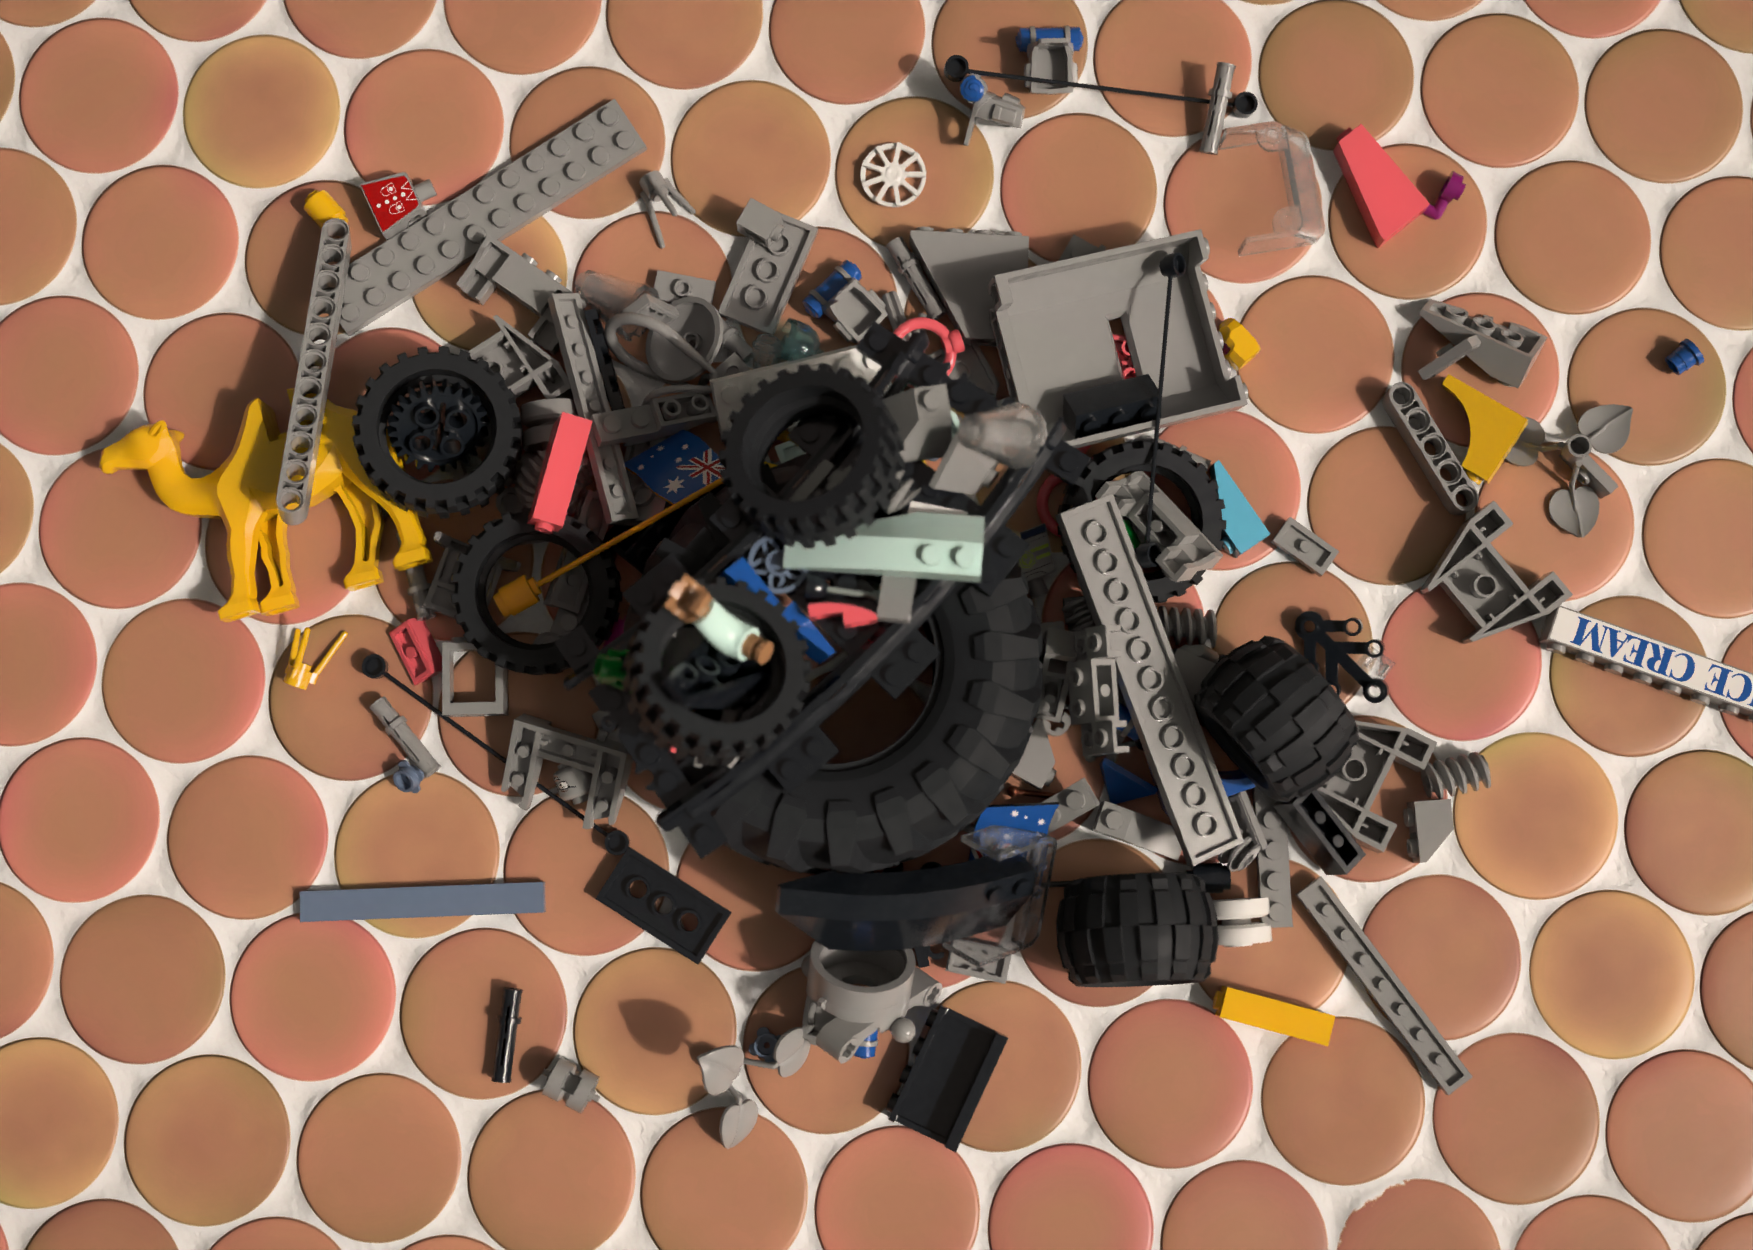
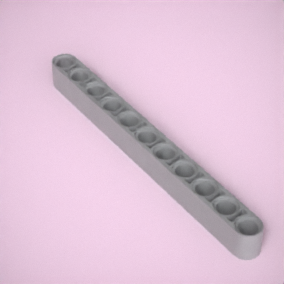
M339 218L327 220L321 231L276 496L280 518L288 525H299L308 516L352 249L349 226L344 220ZM335 236H340V237H342V238H339V239H333V237H335ZM330 262H338L337 264H334V265L328 264V263H330ZM328 287L334 288L330 291L323 290ZM323 313L330 314L326 317H319ZM317 340H325L321 344L314 343ZM314 366L321 367L319 370L316 371L309 370L311 367ZM309 393L317 394L315 397L312 398L304 397L306 394ZM304 420L313 421L309 425H300ZM298 448H308L304 453L295 452ZM295 475L304 476L299 481L290 480ZM291 503L299 504V506L293 510L285 508L288 504Z

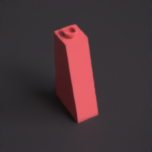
M1360 124L1354 130L1351 127L1347 128L1336 138L1338 143L1333 153L1371 238L1379 249L1419 217L1430 203L1365 127Z
M562 412L552 426L528 520L529 524L535 525V530L546 534H553V531L559 532L563 527L593 421Z

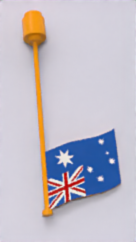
M681 430L626 461V470L637 475L657 496L669 502L672 506L537 582L534 577L528 579L526 575H522L499 588V593L493 595V598L503 616L507 617L510 614L515 616L540 602L538 595L542 593L540 587L722 485L724 482L721 479L720 471L725 468L718 461V455L700 437L689 431Z

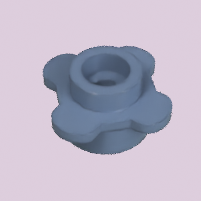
M400 761L398 763L399 770L393 775L394 784L403 792L411 791L412 793H418L421 790L420 782L425 778L424 773L416 766L410 765L408 761Z
M766 1027L759 1028L755 1042L749 1046L750 1054L764 1058L765 1062H774V1048L782 1035L776 1036L770 1033ZM768 1042L770 1047L765 1048L764 1043Z

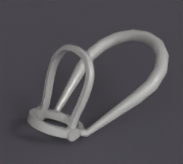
M634 312L616 314L606 322L604 337L608 348L619 361L631 370L646 377L670 384V386L661 387L650 392L645 397L642 405H647L652 399L670 393H712L711 386H707L709 380L718 378L717 370L667 324L651 316ZM631 324L646 327L659 333L710 373L703 374L698 385L666 381L656 375L648 364L637 360L618 342L616 330L622 325ZM717 417L711 421H708L707 423H715L717 421Z

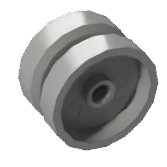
M541 399L525 403L520 407L521 423L529 427L523 432L522 447L524 451L537 453V450H545L552 426L562 412L578 416L574 399Z

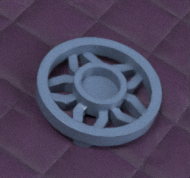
M764 536L752 547L748 557V564L758 575L770 573L768 577L769 586L767 587L773 594H786L794 591L805 581L809 570H798L801 573V576L791 574V569H783L784 546L780 550L779 545L774 540ZM767 541L775 548L770 553L767 549ZM762 546L763 553L767 558H760L754 561L757 550ZM765 563L767 568L765 570L754 569V567ZM785 575L789 579L797 580L794 584L782 588L785 583ZM774 576L780 577V582L777 588H774Z

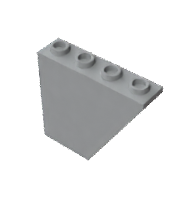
M918 227L916 230H910L909 245L920 261V265L937 297L946 308V314L953 327L959 330L964 344L971 345L970 341L974 339L979 346L997 347L989 315V309L994 308L995 304L993 297L988 292V282L994 275L1028 268L1029 236H1022V233L1015 231L1006 232L1004 235L993 234L989 230L963 233V230L957 228L946 229L945 232L934 231L930 227Z

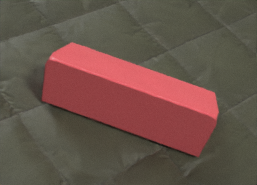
M417 617L408 619L389 632L414 685H418L442 673V655L424 619L423 621H417Z

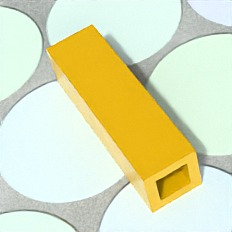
M1222 985L1221 991H1216L1212 1008L1216 1009L1215 1015L1218 1017L1325 1046L1329 1045L1335 1016L1224 985Z

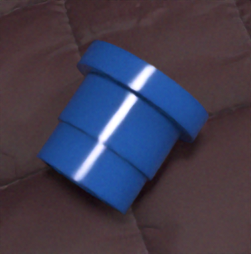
M1685 338L1680 342V346L1665 358V361L1676 375H1680L1694 365L1699 366L1702 364L1704 357L1698 347L1691 340Z

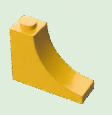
M1448 374L1442 383L1443 389L1459 401L1470 423V445L1461 466L1466 471L1470 481L1478 485L1482 481L1489 484L1528 425V419Z

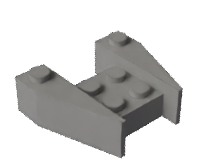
M495 315L493 318L501 331L468 351L470 352L471 359L477 362L480 358L489 363V368L492 372H499L502 375L505 385L508 389L511 388L515 399L538 385L546 399H574L568 376L558 361L498 315ZM457 412V413H454L453 415H454V416H458V415H460L461 413H460V412ZM489 418V425L486 426L489 435L483 437L485 445L484 447L475 446L478 453L477 457L480 460L485 458L491 443L492 428Z
M1495 501L1485 505L1461 525L1420 589V592L1424 594L1439 584L1475 627L1474 631L1461 640L1463 644L1477 641L1550 614L1573 595L1554 571L1542 575L1527 587L1491 545L1493 540L1513 525V522Z
M1355 720L1358 728V744L1352 748V755L1342 769L1322 787L1317 789V791L1358 844L1376 853H1383L1397 824L1369 811L1393 761L1415 772L1424 770L1438 742L1409 728Z

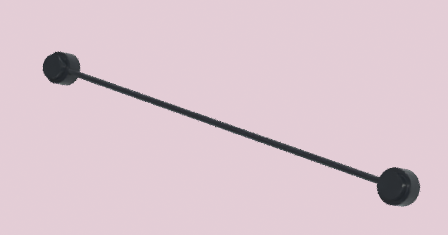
M960 55L949 57L944 66V74L952 82L962 81L967 74L974 73L983 76L1210 103V99L969 69L967 60ZM1245 91L1239 93L1233 102H1228L1227 106L1232 107L1236 116L1247 118L1257 109L1258 101L1254 94Z
M1179 252L1165 255L1159 264L1161 274L1168 277L1145 543H1141L1134 550L1138 562L1143 568L1157 567L1159 564L1155 560L1161 554L1159 545L1156 542H1149L1172 279L1184 276L1186 272L1185 258Z
M377 654L365 657L362 662V671L367 677L380 679L385 676L506 764V758L451 718L443 716L440 710L387 673L388 662L384 657ZM537 782L536 787L584 821L583 814ZM594 823L593 828L606 837L604 844L609 853L622 855L630 847V839L626 833L622 831L607 833Z

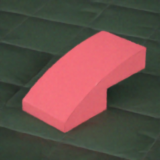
M843 603L807 604L811 621L843 616L845 629L877 624L876 613L865 608Z

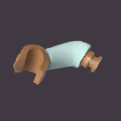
M684 574L679 582L676 581L668 592L670 597L664 605L671 614L686 623L692 622L704 638L726 656L740 661H745L748 658L755 659L761 665L769 660L774 645L772 642L760 637L759 629L731 615L711 597L705 587L698 584L687 574Z

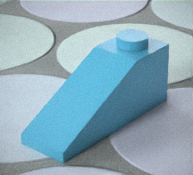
M1218 460L1209 470L1211 480H1215L1219 487L1216 489L1219 499L1224 500L1225 508L1221 509L1222 520H1226V530L1222 529V539L1220 541L1224 542L1223 549L1229 555L1233 553L1235 558L1267 538L1270 532Z

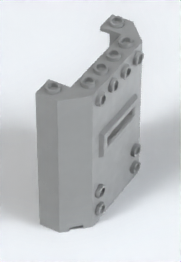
M1201 229L994 275L988 282V292L993 297L995 304L994 308L989 309L990 322L1010 399H1013L1017 404L1015 416L1024 415L1040 426L1041 429L1035 437V441H1038L1039 438L1045 441L1057 423L1060 416L1063 417V394L1124 380L1109 320L1121 318L1136 377L1149 374L1156 387L1159 388L1168 277L1161 274L1159 264L1165 255L1177 252L1181 253L1185 258L1186 272L1184 276L1172 279L1159 429L1239 410L1248 404L1247 386L1242 382L1240 375L1230 379L1231 367L1228 360H1225L1222 351L1224 341L1221 332L1217 331L1216 310L1213 303L1209 302L1207 294L1208 280L1206 275L1202 274L1200 265L1209 259L1208 255L1210 253L1208 240L1205 237L1203 238ZM1156 420L1075 439L1066 424L1067 430L1061 439L1074 448H1080L1155 430Z

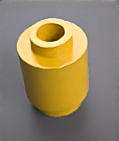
M315 190L306 197L304 210L321 229L324 223L332 218H339L346 223L348 222L345 216L346 212L326 190Z

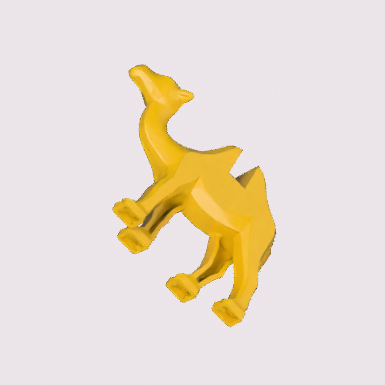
M295 388L287 389L291 408ZM309 393L306 394L304 397L312 398L315 397L317 394ZM258 397L250 401L246 406L241 427L230 456L214 472L202 478H190L185 473L180 450V442L184 438V433L177 430H168L164 420L133 429L121 440L104 448L99 460V468L106 474H113L118 470H147L159 498L170 509L185 516L223 520L228 533L226 547L231 573V595L227 603L218 610L219 619L223 622H232L259 613L265 616H273L300 607L290 570V552L287 543L288 524L280 518L276 504L287 432L280 434L274 410ZM327 399L309 508L316 506L334 494H339L349 511L356 529V549L353 567L343 581L345 589L357 591L384 582L382 572L378 568L381 539L385 527L381 506L391 516L401 539L400 549L392 561L394 569L404 571L433 562L431 551L426 546L427 539L419 522L417 512L411 509L406 512L400 509L397 503L391 499L388 501L384 498L379 489L373 486L359 461V456L353 442L355 430L352 426L353 415L357 416L358 411L337 406ZM304 420L300 425H309L313 421ZM386 428L389 452L397 465L405 471L401 456L398 457L395 447L391 446ZM298 448L295 452L304 453L308 448ZM295 475L290 480L299 481L304 476ZM291 503L288 504L285 508L293 510L297 508L299 504ZM258 541L261 546V558L269 571L271 590L259 604L255 580Z

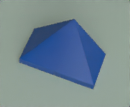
M1106 757L1099 764L1109 802L1112 804L1153 795L1158 790L1157 787Z

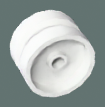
M1269 897L1212 900L1217 920H1221V924H1218V945L1242 947L1252 946L1253 943L1272 941L1271 925L1266 922H1251V918L1265 917L1270 913Z

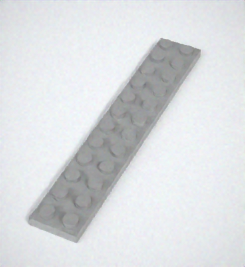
M615 99L611 100L349 264L339 322L346 334L350 337L474 259L480 245L488 234L500 242L645 152L647 150L645 143ZM328 287L323 290L330 291L334 288Z
M1113 493L1055 515L1096 625H1121V631L1110 633L1111 650H1122V657L1109 659H1115L1117 681L1187 866H1195L1244 843Z

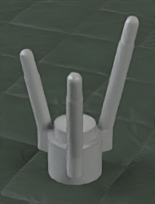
M654 170L640 179L639 184L643 189L640 196L645 202L660 248H665L651 200L654 202L662 200L672 216H677L676 209L667 197L670 192L691 214H695L696 211L672 186L668 178L664 179L658 170Z

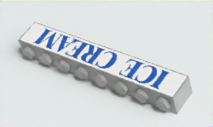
M1558 606L1550 614H1547L1538 641L1547 645V650L1557 654L1568 652L1576 655L1575 660L1585 664L1593 665L1594 662L1605 666V671L1613 674L1622 675L1624 672L1633 675V680L1638 683L1651 685L1653 682L1661 685V690L1670 694L1680 695V693L1691 696L1690 700L1698 704L1709 705V703L1718 705L1721 712L1735 716L1738 713L1749 716L1748 721L1753 723V673L1563 606Z

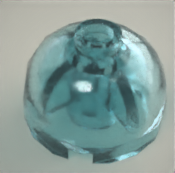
M789 318L782 329L787 334L784 335L782 340L777 342L772 365L824 353V350L820 349V339L817 332L810 325Z

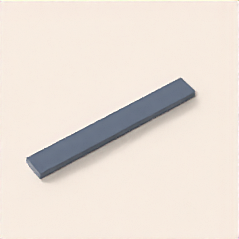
M545 882L300 891V922L546 912Z

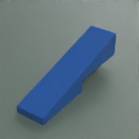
M744 557L719 576L726 577V585L734 586L738 580L747 582L746 589L755 594L761 588L769 593L765 599L773 606H776L779 602ZM795 601L785 607L786 610L782 615L788 622L795 619L800 627L795 633L798 641L806 639L809 648L805 652L806 655L820 665L836 652Z

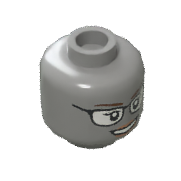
M564 764L558 765L559 770L554 773L553 779L560 798L563 801L572 800L574 805L588 801L593 773Z

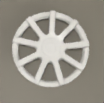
M900 142L878 145L863 160L860 173L862 187L870 199L877 204L885 207L905 206L914 201L925 186L926 168L918 152ZM895 149L892 163L888 161L883 151ZM901 150L911 155L904 163H898ZM878 154L884 163V167L869 162ZM914 161H917L921 172H907L905 169ZM866 169L877 171L881 176L866 181ZM907 177L921 178L917 190L905 181ZM883 182L884 185L876 197L868 187ZM901 185L912 193V196L904 201H900L898 188ZM888 188L893 189L895 202L882 200Z

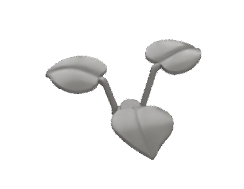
M1610 404L1591 408L1578 421L1577 429L1580 434L1571 436L1565 443L1559 442L1549 446H1540L1545 440V432L1540 423L1532 418L1525 417L1528 419V425L1505 458L1506 461L1513 465L1524 467L1530 466L1537 461L1538 451L1547 452L1560 449L1564 459L1574 463L1569 490L1562 489L1557 491L1549 501L1548 510L1551 519L1558 527L1577 538L1585 537L1592 530L1600 509L1599 499L1592 488L1582 486L1575 489L1579 468L1582 465L1581 461L1591 452L1592 447L1599 453L1608 454L1617 452L1625 445L1630 434L1632 407Z
M802 1027L792 1028L778 1039L773 1052L775 1061L771 1063L744 1058L743 1050L735 1045L714 1048L697 1056L705 1090L712 1095H718L728 1089L736 1101V1104L727 1106L720 1120V1138L722 1145L726 1149L740 1143L751 1132L758 1117L756 1103L751 1099L743 1101L740 1094L731 1085L733 1080L738 1077L742 1064L776 1069L778 1067V1074L780 1076H791L802 1067L811 1046L808 1040L803 1039Z

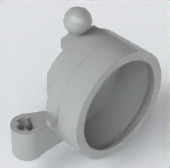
M815 940L811 947L810 955L805 957L801 964L802 972L807 977V996L814 1000L820 1008L836 1016L819 1031L816 1045L840 1063L850 1060L861 1043L876 1031L884 1033L890 1030L892 1037L897 1042H910L915 1036L916 1029L910 1019L904 1018L907 1010L914 1006L929 1007L933 1005L942 992V984L918 967H915V955L911 948L888 951L829 950ZM851 984H862L868 987L855 986Z

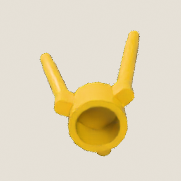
M309 627L304 629L300 645L301 630L296 629L283 682L304 690L307 689L308 683L316 684L319 674L347 637L348 633L346 631L341 633L315 670L311 672L312 666L302 662L311 629Z

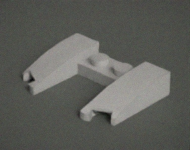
M522 714L515 718L501 791L506 792L510 787L515 789L523 797L518 806L527 811L531 806L543 759H547L593 773L582 828L591 829L594 827V820L609 817V825L616 823L633 763V758L624 745L610 739L602 742L551 726V721L527 714Z

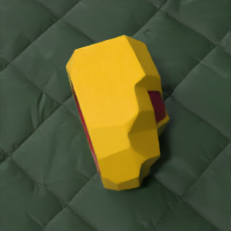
M1234 318L1225 319L1219 325V331L1224 341L1222 348L1224 358L1228 360L1229 364L1236 371H1239L1260 352L1261 348L1256 339Z

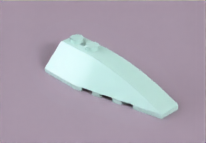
M917 512L876 519L869 527L864 522L855 528L857 535L851 539H848L845 534L836 537V545L827 547L823 541H815L814 549H805L798 540L795 541L793 547L785 545L783 569L980 583L985 517Z

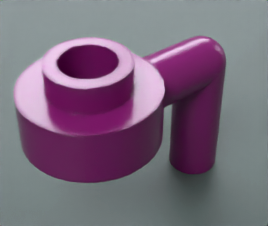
M1452 171L1446 179L1435 205L1430 204L1422 214L1434 220L1440 219L1452 199L1458 200L1466 187V184L1462 183L1464 176Z

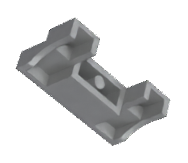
M488 234L480 245L471 264L456 283L457 287L481 305L485 304L497 287L540 317L527 335L532 341L552 355H555L560 345L547 299L552 294L573 292L560 284L562 280L555 273L548 269L544 273L537 268L538 263L526 253L520 256ZM581 299L584 310L587 307V304L583 299Z
M1136 471L1121 480L1105 482L1095 497L1099 499L1113 493L1121 516H1127L1146 535L1150 478L1144 471ZM1154 483L1150 541L1156 542L1161 550V554L1155 561L1162 567V573L1168 579L1175 582L1191 580L1197 571L1212 569L1224 555Z
M1100 625L1074 631L1076 661L1067 662L1069 712L1071 725H1081L1083 756L1129 752V746H1117L1116 728L1127 727V720H1119L1115 659H1108L1122 657V650H1111L1110 633L1121 631V625Z

